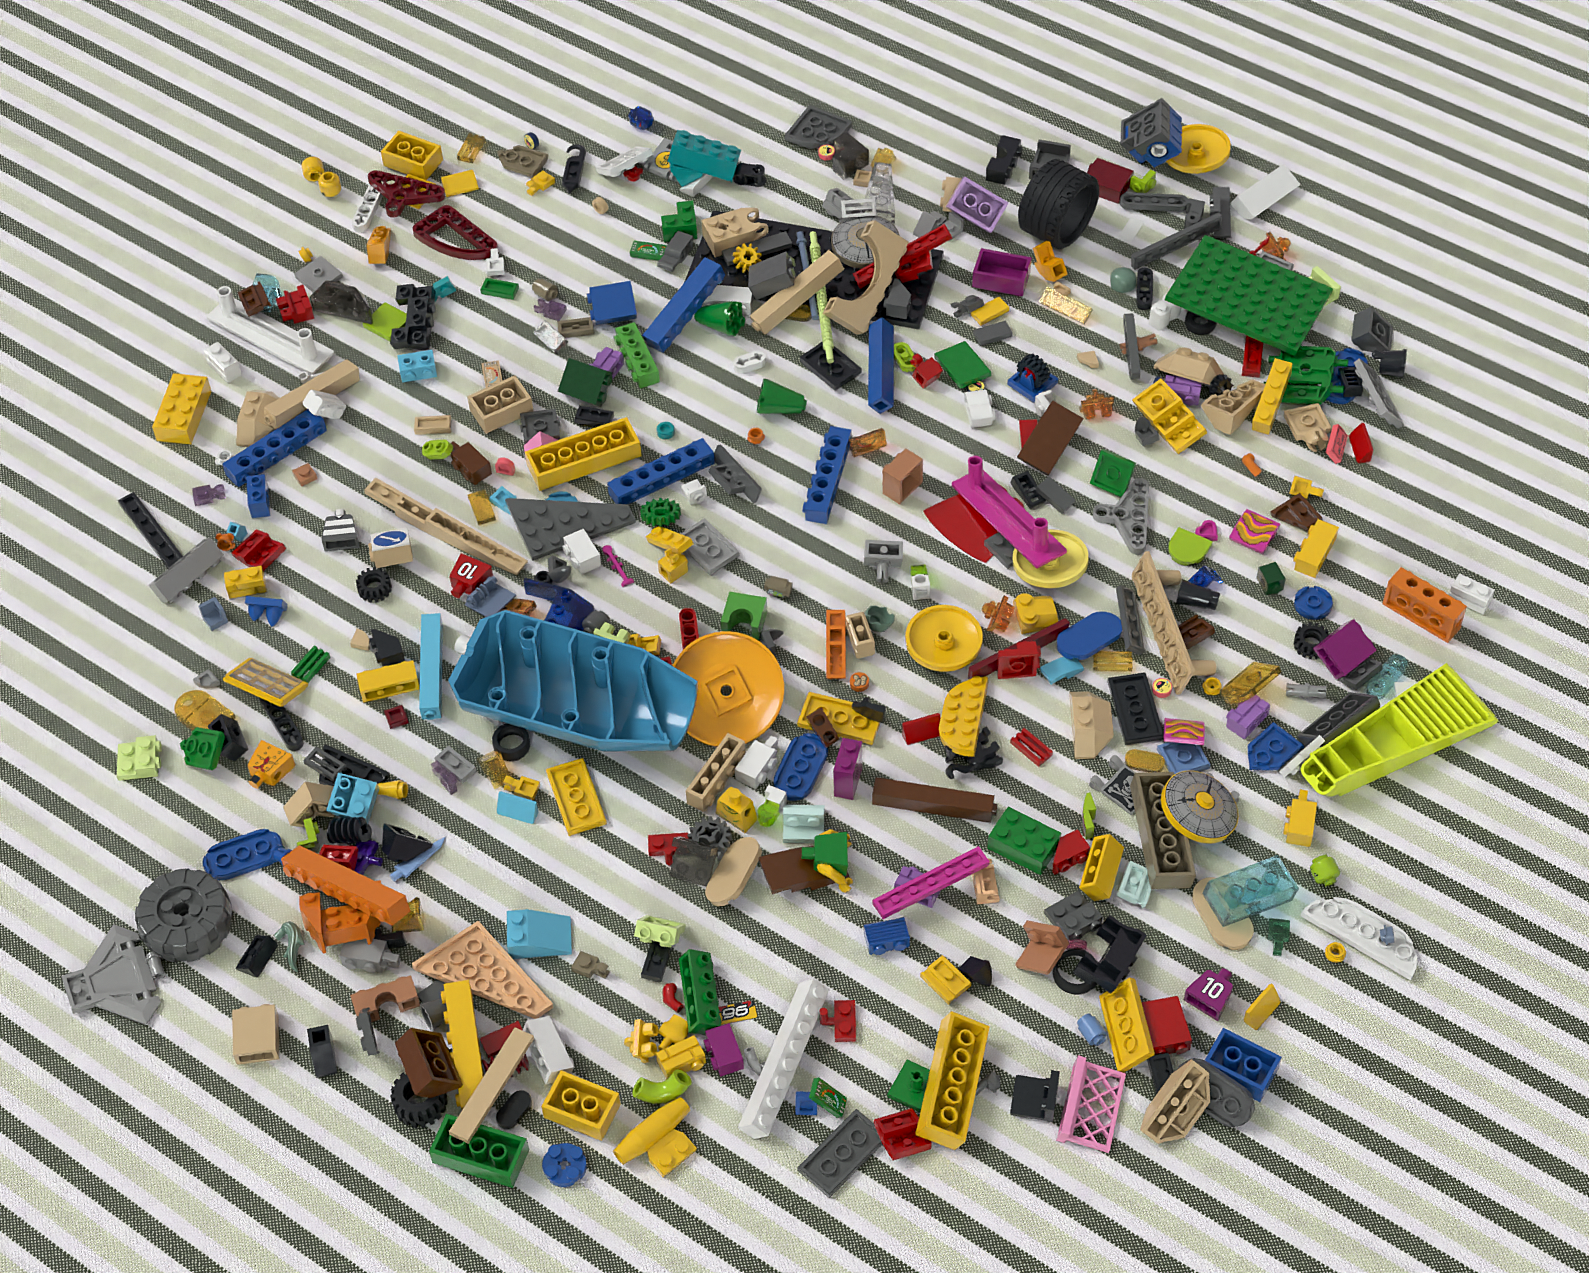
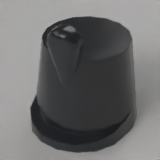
M1407 349L1382 350V352L1375 350L1372 352L1373 359H1380V374L1404 377Z

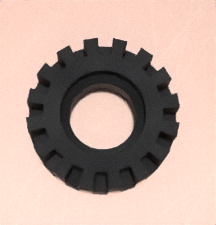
M373 567V570L367 568V572L363 570L361 575L358 574L356 586L358 594L364 601L367 599L369 603H372V600H375V603H377L378 599L383 601L384 596L388 597L392 591L389 574H387L386 570L383 571L382 568L378 570L376 567ZM373 582L381 583L379 586L375 588L367 587L370 583Z
M1308 622V626L1304 623L1302 627H1298L1293 645L1299 655L1303 653L1302 657L1304 658L1307 655L1309 659H1312L1313 656H1315V659H1319L1313 648L1330 635L1327 629L1324 630L1323 625L1318 627L1319 623H1315L1314 626L1312 622ZM1305 638H1315L1319 643L1310 644L1305 641Z

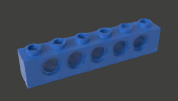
M307 409L222 463L225 475L237 487H240L247 483V476L263 473L269 467L277 464L280 460L326 432L324 419L321 416L313 415Z
M830 426L829 432L825 433L824 447L821 446L819 454L821 458L817 460L815 466L816 474H813L811 478L812 488H808L807 491L808 501L803 504L802 512L805 513V521L822 524L828 523L850 449L852 429Z
M704 438L693 441L691 444L678 448L674 452L661 456L659 459L646 463L642 467L607 482L608 494L615 504L628 505L715 464L714 452Z

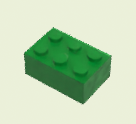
M1008 806L988 835L987 849L1041 875L1055 855L1062 833Z

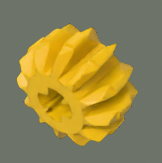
M745 243L742 244V248L737 246V252H733L732 255L734 257L733 263L737 264L736 269L743 268L742 273L746 269L749 272V266L762 261L759 259L762 254L756 253L758 247L753 249L752 243L748 247Z

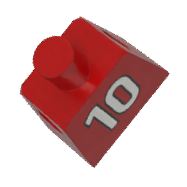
M461 553L449 576L451 586L453 587L451 594L455 598H460L463 593L471 594L488 577L493 576L492 566Z

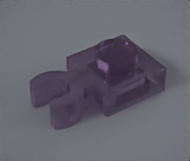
M538 299L539 306H533L534 312L543 313V317L555 321H560L567 310L566 305L552 300L546 303L545 300Z
M219 484L214 488H211V485L192 488L195 506L214 503L213 499L215 498L219 500L225 499V492H221L225 491L224 485Z
M438 760L431 764L432 772L439 778L440 783L450 795L457 792V779L452 772L448 773Z

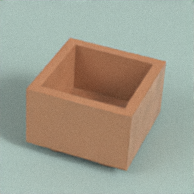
M906 448L901 453H898L890 464L885 465L882 470L883 494L896 503L901 504L923 483V458Z

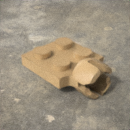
M1319 403L1284 411V418L1296 441L1304 440L1308 448L1314 452H1317L1315 445L1318 446L1320 451L1327 447L1329 442L1327 434L1331 433V426Z

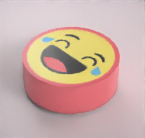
M822 145L818 149V156L822 160H831L835 157V149L831 145Z
M1165 678L1156 679L1152 686L1153 694L1159 698L1168 697L1172 692V683Z

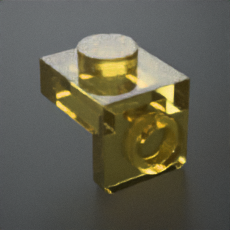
M878 148L870 166L873 169L887 173L892 160H896V156L891 149L884 148L883 150Z

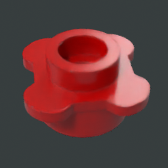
M635 166L624 171L623 175L629 181L634 182L640 179L643 169H638Z

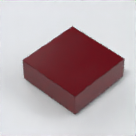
M403 705L384 710L390 729L409 723Z

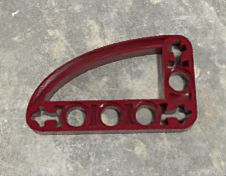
M450 205L438 208L412 227L414 237L420 242L454 258L465 260L487 259L491 257V249L498 248L497 242ZM433 220L438 221L435 224H430V222ZM456 220L462 221L458 224L453 223ZM447 224L477 249L454 247L430 235ZM466 229H472L471 232H464ZM478 237H482V238H483L481 241H476V240H475V239L478 238Z

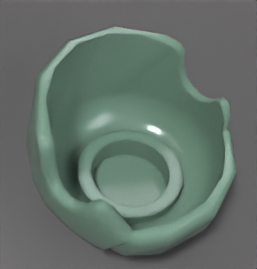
M1116 268L1110 275L1111 288L1121 293L1131 292L1136 287V274L1130 268Z
M873 605L864 612L869 628L874 632L886 631L895 621V615L893 613L889 614L887 607Z

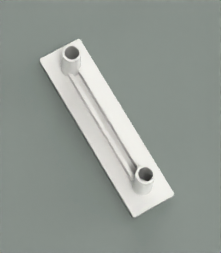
M222 286L217 290L220 304L206 316L207 320L311 375L315 374L334 355V350L313 340L310 329L303 328L296 331L261 312L248 317L242 302L233 298L230 287Z

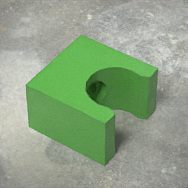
M729 591L721 619V631H731L734 625L747 623L751 625L752 637L759 641L760 632H762L767 615V597Z

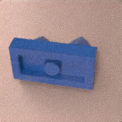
M246 596L245 599L251 619L256 621L261 617L264 609H266L267 620L271 627L279 621L282 612L287 611L288 604L283 599Z

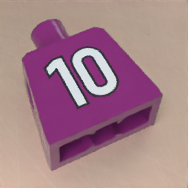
M1222 968L1218 974L1211 970H1206L1185 990L1184 1001L1214 1020L1219 1021L1232 994L1233 984L1229 982L1232 977L1231 972L1225 968Z

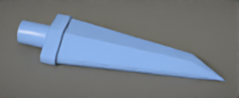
M445 837L434 842L432 848L394 866L396 871L390 874V878L395 882L401 876L405 878L410 876L413 871L441 848Z

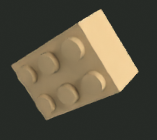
M516 375L467 396L470 412L485 434L520 419V413L534 412L532 398Z

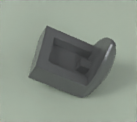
M1140 416L1135 424V436L1141 445H1150L1153 442L1159 441V434L1153 428L1150 421Z
M552 555L548 558V575L555 583H562L570 576L571 566H567L566 561Z
M777 629L760 632L761 643L776 658V646L773 641L781 637L784 632Z

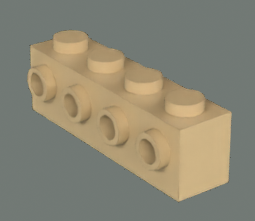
M729 733L726 734L687 788L686 800L688 805L702 812L708 806H712L715 796L724 789L727 779L734 775L736 766L745 755V741Z

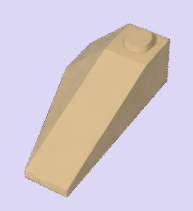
M1250 380L1237 385V389L1232 391L1227 389L1219 396L1216 394L1211 395L1202 403L1201 407L1215 429L1231 435L1240 427L1259 402L1265 384Z

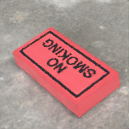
M1339 424L1333 425L1326 449L1327 455L1335 464L1340 463L1348 437Z

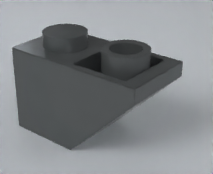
M894 279L893 285H890L888 289L889 297L884 300L886 316L907 319L911 308V294L898 279Z

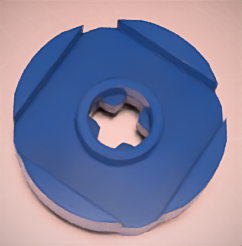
M562 1143L549 1147L548 1152L543 1158L542 1167L544 1175L550 1180V1183L558 1187H570L574 1185V1182L584 1177L587 1163L580 1147L569 1143ZM563 1161H567L570 1164V1166H566L565 1169H562L561 1165L559 1164Z

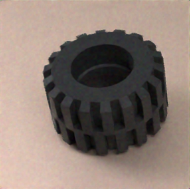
M403 1072L400 1074V1079L394 1081L395 1086L391 1087L392 1094L390 1097L395 1114H397L400 1121L403 1120L405 1125L408 1126L411 1123L413 1128H417L418 1125L424 1128L428 1123L430 1125L434 1124V1120H439L442 1117L441 1113H445V1105L448 1104L446 1093L433 1098H427L422 1103L413 1104L408 1102L415 1093L412 1090L407 1074Z

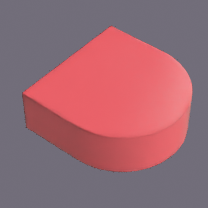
M498 458L495 464L496 472L513 476L515 473L514 463L508 458Z

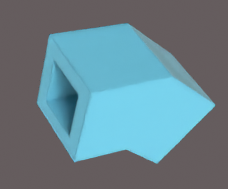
M230 522L226 532L232 533L234 539L242 541L248 534L246 527L236 522Z

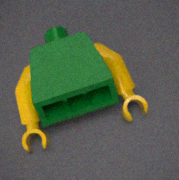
M829 829L814 837L813 847H802L801 859H813V869L839 884V889L846 893L852 889L849 885L853 883L852 878L848 877L845 879L844 877L847 874L848 868L847 848L852 845V843L848 842L850 835L847 832L839 833Z

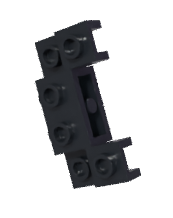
M397 285L396 302L399 306H408L405 327L392 329L390 344L393 349L413 348L428 350L430 348L431 330L434 327L433 313L436 311L434 304L436 291L433 286Z
M1109 914L1096 933L1109 943L1099 962L1086 953L1080 959L1073 974L1088 985L1094 981L1111 994L1117 988L1121 979L1124 980L1131 970L1128 967H1132L1138 959L1135 955L1147 935L1139 929L1122 924Z

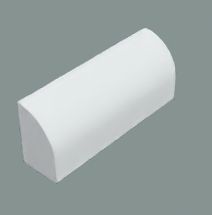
M1283 164L1238 195L1230 204L1243 218L1253 219L1300 186V183L1287 166Z

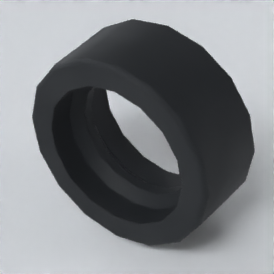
M507 723L499 726L492 736L494 752L505 761H517L523 758L530 749L528 731ZM509 735H517L523 739V742L513 749H506L500 746V741Z

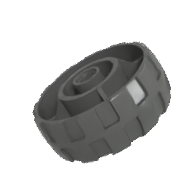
M185 868L174 870V872L162 874L154 879V882L148 888L146 887L139 896L138 907L136 906L135 921L142 941L151 952L161 955L164 960L169 962H192L200 960L201 957L207 954L210 955L220 947V943L224 938H227L232 927L231 919L233 918V912L226 890L217 879H214L211 874L202 870L195 871Z

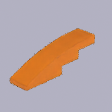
M826 610V679H846L845 610Z

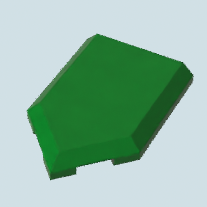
M196 727L188 739H184L179 743L181 750H184L185 763L188 766L213 771L217 768L225 739L224 733Z

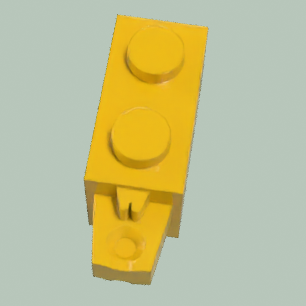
M1300 789L1298 799H1292L1291 806H1287L1285 818H1289V822H1285L1283 834L1287 835L1286 843L1306 847L1311 846L1317 802L1307 801L1308 790Z

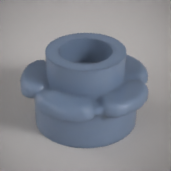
M1384 925V929H1380L1381 942H1385L1386 945L1388 943H1395L1393 926L1386 927Z

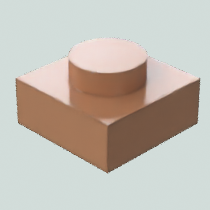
M309 463L292 470L293 476L301 487L317 480V475Z

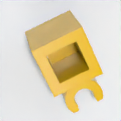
M670 547L664 551L665 557L658 561V570L671 584L688 572V560L685 555L672 552Z

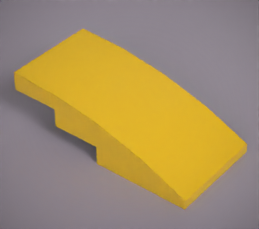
M1159 379L1132 399L1141 413L1177 454L1207 434L1206 429L1183 404L1182 399L1162 379Z

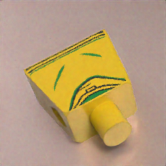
M729 787L719 797L716 815L743 833H746L758 820L753 801L742 794L739 789Z

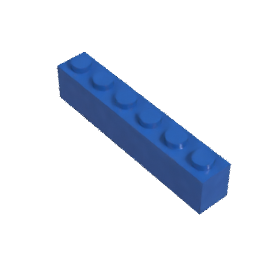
M704 257L642 335L648 346L662 353L670 347L672 341L681 333L684 326L692 319L696 311L702 307L707 297L713 293L715 287L723 280L725 273L720 264Z

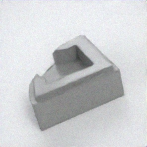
M209 669L193 679L194 684L201 688H214L221 685L220 681Z

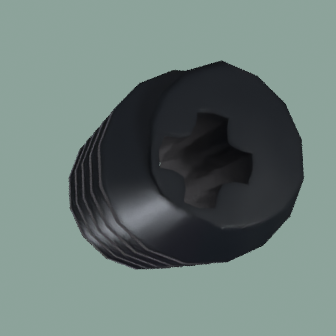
M364 817L333 818L328 824L327 839L332 844L367 842L372 836V829Z

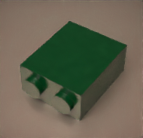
M568 358L557 392L602 406L607 398L608 386L611 385L613 380V372Z

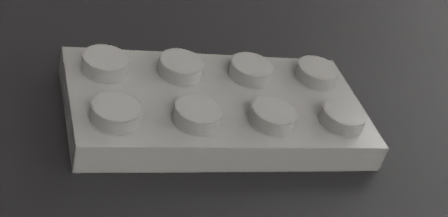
M1359 358L1354 362L1357 368L1355 372L1363 380L1362 386L1370 393L1369 399L1376 405L1377 414L1380 418L1384 417L1389 425L1393 424L1399 429L1404 423L1375 370Z

